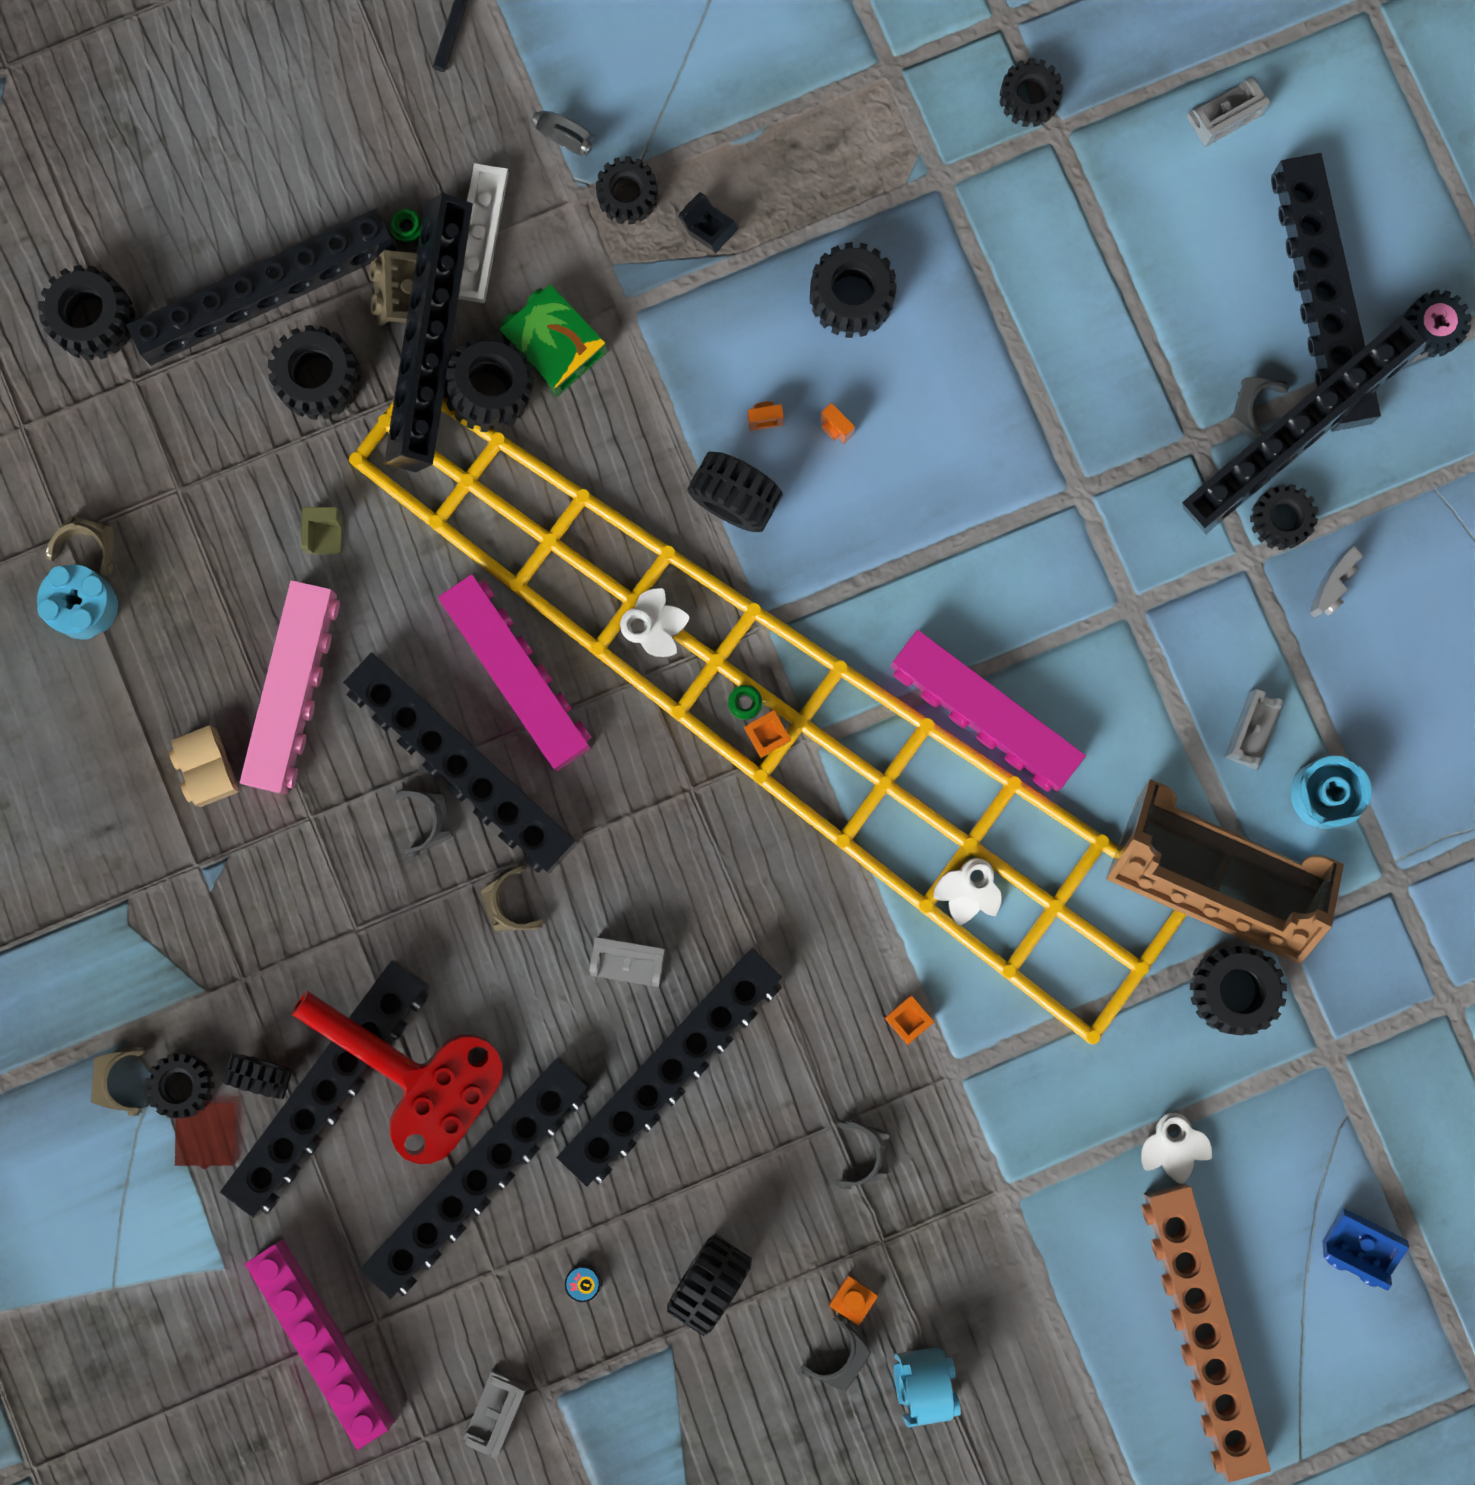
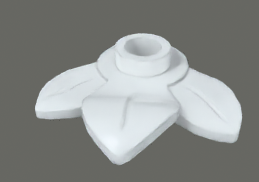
M663 588L647 590L641 594L636 607L628 610L623 615L620 628L627 640L633 643H641L648 654L657 657H670L677 653L676 644L672 636L683 630L690 617L686 612L677 607L665 605L666 597ZM636 620L644 623V629L640 632H635L631 628L632 623Z
M979 858L968 860L960 870L945 873L934 889L935 899L949 901L951 917L959 926L971 920L979 910L988 915L996 916L1002 902L1001 891L993 883L994 871L992 866L987 861ZM974 870H979V879L972 881L971 873Z
M1168 1113L1159 1119L1156 1125V1133L1144 1141L1141 1151V1163L1146 1171L1154 1170L1162 1165L1165 1172L1174 1181L1184 1184L1192 1172L1194 1159L1200 1161L1212 1159V1148L1206 1135L1192 1129L1189 1120L1185 1116L1178 1113ZM1171 1124H1177L1179 1127V1133L1175 1137H1170L1167 1132Z

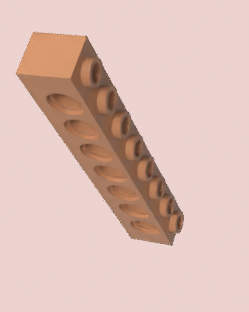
M1184 1183L1144 1194L1146 1204H1142L1141 1209L1147 1226L1152 1225L1156 1239L1151 1240V1245L1157 1261L1162 1260L1166 1274L1161 1275V1281L1166 1295H1172L1175 1309L1170 1310L1176 1331L1182 1330L1185 1344L1180 1345L1182 1357L1187 1367L1192 1366L1195 1379L1190 1381V1385L1196 1402L1201 1401L1205 1415L1200 1416L1201 1425L1205 1436L1212 1438L1215 1451L1210 1452L1213 1467L1216 1473H1222L1229 1483L1270 1472L1269 1461L1192 1188ZM1179 1217L1181 1221L1180 1231L1175 1235H1168L1165 1229L1167 1221L1170 1218ZM1183 1252H1188L1191 1256L1190 1266L1185 1270H1177L1175 1265L1177 1256ZM1191 1288H1199L1201 1291V1298L1195 1305H1187L1185 1301V1295ZM1202 1323H1209L1211 1332L1208 1338L1197 1340L1195 1337L1196 1328ZM1211 1359H1219L1221 1367L1218 1373L1211 1376L1206 1375L1205 1366L1207 1362ZM1223 1394L1230 1395L1231 1402L1229 1407L1223 1411L1216 1410L1215 1402L1217 1398ZM1239 1430L1241 1435L1239 1442L1234 1446H1226V1435L1230 1431Z

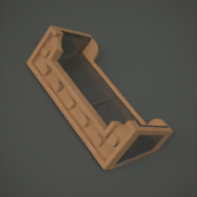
M1150 779L1136 799L1106 880L1301 965L1332 927L1344 864L1325 855L1308 856L1302 863L1174 807L1177 801L1175 792L1166 785Z

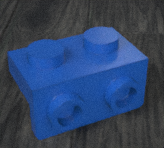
M1344 1208L1322 1240L1324 1259L1332 1267L1341 1271L1347 1270L1359 1276L1367 1285L1372 1287L1379 1286L1387 1291L1392 1286L1391 1275L1409 1249L1408 1240Z

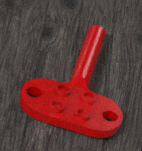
M308 990L298 999L291 1012V1015L403 1089V1097L395 1107L389 1120V1135L395 1150L405 1160L416 1164H432L444 1159L451 1153L493 1096L502 1079V1062L496 1048L487 1039L475 1034H459L449 1038L435 1051L427 1062L417 1063ZM475 1047H482L486 1050L485 1059L478 1064L470 1063L468 1061L469 1051ZM413 1134L421 1135L424 1138L423 1146L416 1151H410L405 1148L406 1139Z

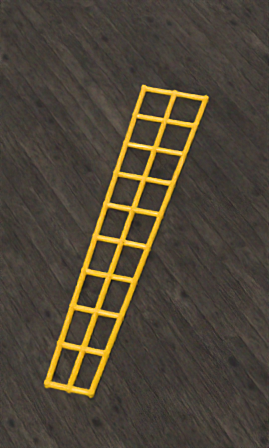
M443 396L441 411L458 421L454 418L456 410L449 411L446 405L448 398ZM393 400L384 414L379 416L378 422L356 451L350 454L349 462L353 467L358 469L433 530L437 531L669 713L674 719L683 724L757 784L915 906L920 912L929 917L1003 977L1031 997L1087 1043L1097 1044L1100 1041L1101 1036L1140 981L1148 973L1152 964L1187 916L1177 910H1173L1142 956L1137 958L1065 905L1102 852L1114 858L1118 844L760 607L759 604L754 603L674 550L673 547L668 546L590 494L586 489L581 488L506 438L502 433L495 432L491 427H489L488 432H480L481 426L477 425L470 429L489 443L467 472L435 450L433 465L458 484L437 512H433L367 460L387 432L389 433ZM463 419L459 423L466 427L468 421ZM500 450L573 498L549 532L478 481ZM469 491L540 542L516 576L446 522ZM584 507H587L659 555L632 592L560 540ZM551 551L623 602L597 639L526 585ZM670 563L744 612L715 652L684 629L675 636H672L674 640L707 663L678 703L607 648L621 630L620 622L623 615L628 610L636 607L639 596L653 587ZM755 620L830 669L800 712L794 710L727 661V658ZM717 672H720L738 686L750 685L755 687L762 696L763 704L772 711L775 710L776 714L790 723L786 731L791 738V742L768 754L760 767L688 712ZM841 678L917 727L884 773L877 770L810 721ZM802 732L875 784L842 831L770 776ZM928 735L1004 785L968 835L895 783V780ZM886 793L960 846L924 896L853 841V838ZM1015 793L1091 843L1054 897L980 844ZM971 855L987 861L992 866L993 871L1045 907L1008 961L963 926L956 924L949 915L935 905L938 900L934 898V889L940 878L949 871L960 870ZM1056 917L1063 920L1131 970L1091 1027L1019 971V968Z

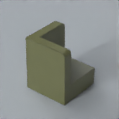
M302 507L301 549L305 553L317 555H340L342 553L343 514L337 507Z

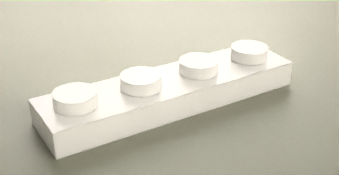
M474 163L467 198L468 202L473 203L458 299L485 303L509 175L506 168Z

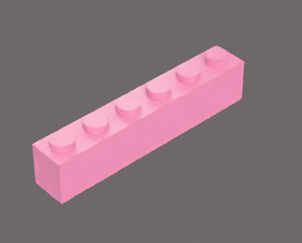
M290 581L240 784L287 795L289 788L293 789L296 784L298 768H294L297 754L302 755L306 745V734H303L306 720L310 721L314 713L315 701L311 699L314 687H319L322 681L323 667H320L323 653L327 654L332 639V635L328 633L331 620H336L340 608V601L336 600L337 594L331 589Z

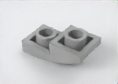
M1355 546L1346 551L1334 563L1322 580L1310 610V614L1314 618L1323 612L1329 616L1344 603L1340 597L1348 589L1343 583L1359 570L1355 564L1363 557Z

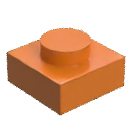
M766 401L753 405V409H748L750 431L784 425L782 404L774 405V402Z
M831 402L821 412L820 420L823 422L821 428L832 440L838 438L845 444L854 435L855 426Z
M775 710L744 726V730L760 758L791 742V738Z
M912 995L907 997L884 1017L906 1045H909L934 1023Z
M848 1274L829 1302V1306L859 1326L877 1299L878 1294Z

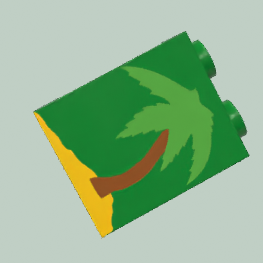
M549 284L544 290L542 288L535 290L527 299L528 304L519 312L513 311L507 315L502 321V327L499 331L507 344L512 342L517 345L516 349L519 352L523 351L527 356L526 360L546 380L548 388L558 398L608 351L606 343Z

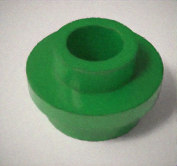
M401 209L393 214L389 222V228L392 236L397 241L412 243L420 238L422 218L416 211ZM404 223H412L413 227L410 231L404 232L401 230Z
M740 685L734 688L728 697V708L732 715L738 719H752L762 709V696L753 686ZM740 698H750L752 701L751 707L748 709L741 708L738 704Z

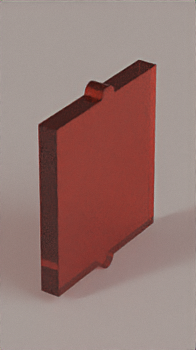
M207 1101L205 1104L207 1107L203 1111H198L197 1115L176 1118L175 1166H200L202 1169H206L209 1166L234 1165L236 1103H210V1101Z

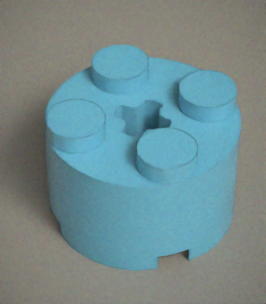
M73 564L54 567L42 581L37 594V611L39 616L51 628L74 639L86 640L93 638V636L98 635L102 631H106L113 624L118 612V600L111 584L101 575L81 565ZM76 599H82L80 605L74 604Z
M1328 756L1305 765L1294 775L1291 786V801L1296 813L1305 824L1321 829H1332L1357 821L1367 805H1369L1372 795L1371 783L1367 773L1360 766L1343 756ZM1326 789H1334L1336 796H1327Z
M939 1347L895 1354L894 1358L899 1362L894 1364L896 1393L899 1405L904 1404L907 1406L909 1414L902 1416L908 1428L951 1421L953 1416L961 1414L958 1395L952 1392L951 1380L956 1378L952 1357H946L944 1350H941Z

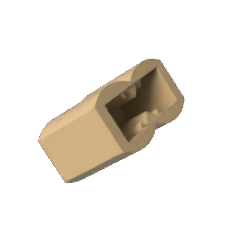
M208 725L171 740L173 749L169 751V756L175 769H181L185 781L181 783V789L188 802L193 801L194 805L203 807L239 792L236 778L215 727Z

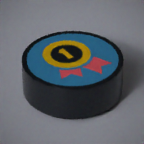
M589 1265L575 1266L566 1276L565 1290L568 1296L577 1302L592 1300L600 1290V1275L595 1268Z

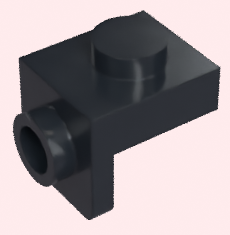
M701 192L678 215L688 234L715 253L739 229L733 219L713 207L707 196Z

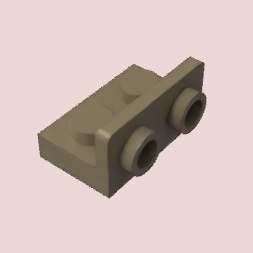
M384 250L371 262L369 275L370 280L374 282L371 313L375 315V324L377 326H384L388 321L406 323L417 253Z

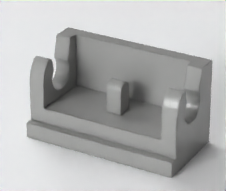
M1251 77L1209 103L1193 109L1186 117L1203 145L1207 147L1262 116L1271 102L1264 95L1255 79Z
M1259 689L1248 693L1224 757L1258 770L1284 701L1280 698H1276V700L1266 697V692Z
M595 937L589 970L590 976L659 987L666 949Z
M491 1370L463 1438L466 1440L465 1445L497 1460L528 1384Z

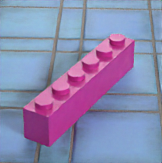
M471 574L437 598L553 769L558 772L591 749L586 741L592 737L581 721L575 724L572 722L567 712L572 710L571 706L561 692L557 695L553 694L547 685L553 681L542 664L537 667L534 666L528 657L533 653V650L522 635L517 639L509 629L514 623L505 609L502 607L496 610L490 599L495 595L486 581L482 579L477 582Z
M918 629L890 666L895 670L892 675L907 687L911 684L915 685L923 691L920 696L927 703L935 708L939 705L943 706L951 712L948 717L955 724L963 729L967 725L979 733L976 738L983 745L991 750L995 746L1007 754L1004 759L1011 766L1019 771L1023 767L1035 775L1032 780L1047 792L1051 788L1056 792L1061 790L1086 757L1085 754Z
M285 1240L279 1241L246 1262L245 1266L357 1451L387 1432L395 1421Z

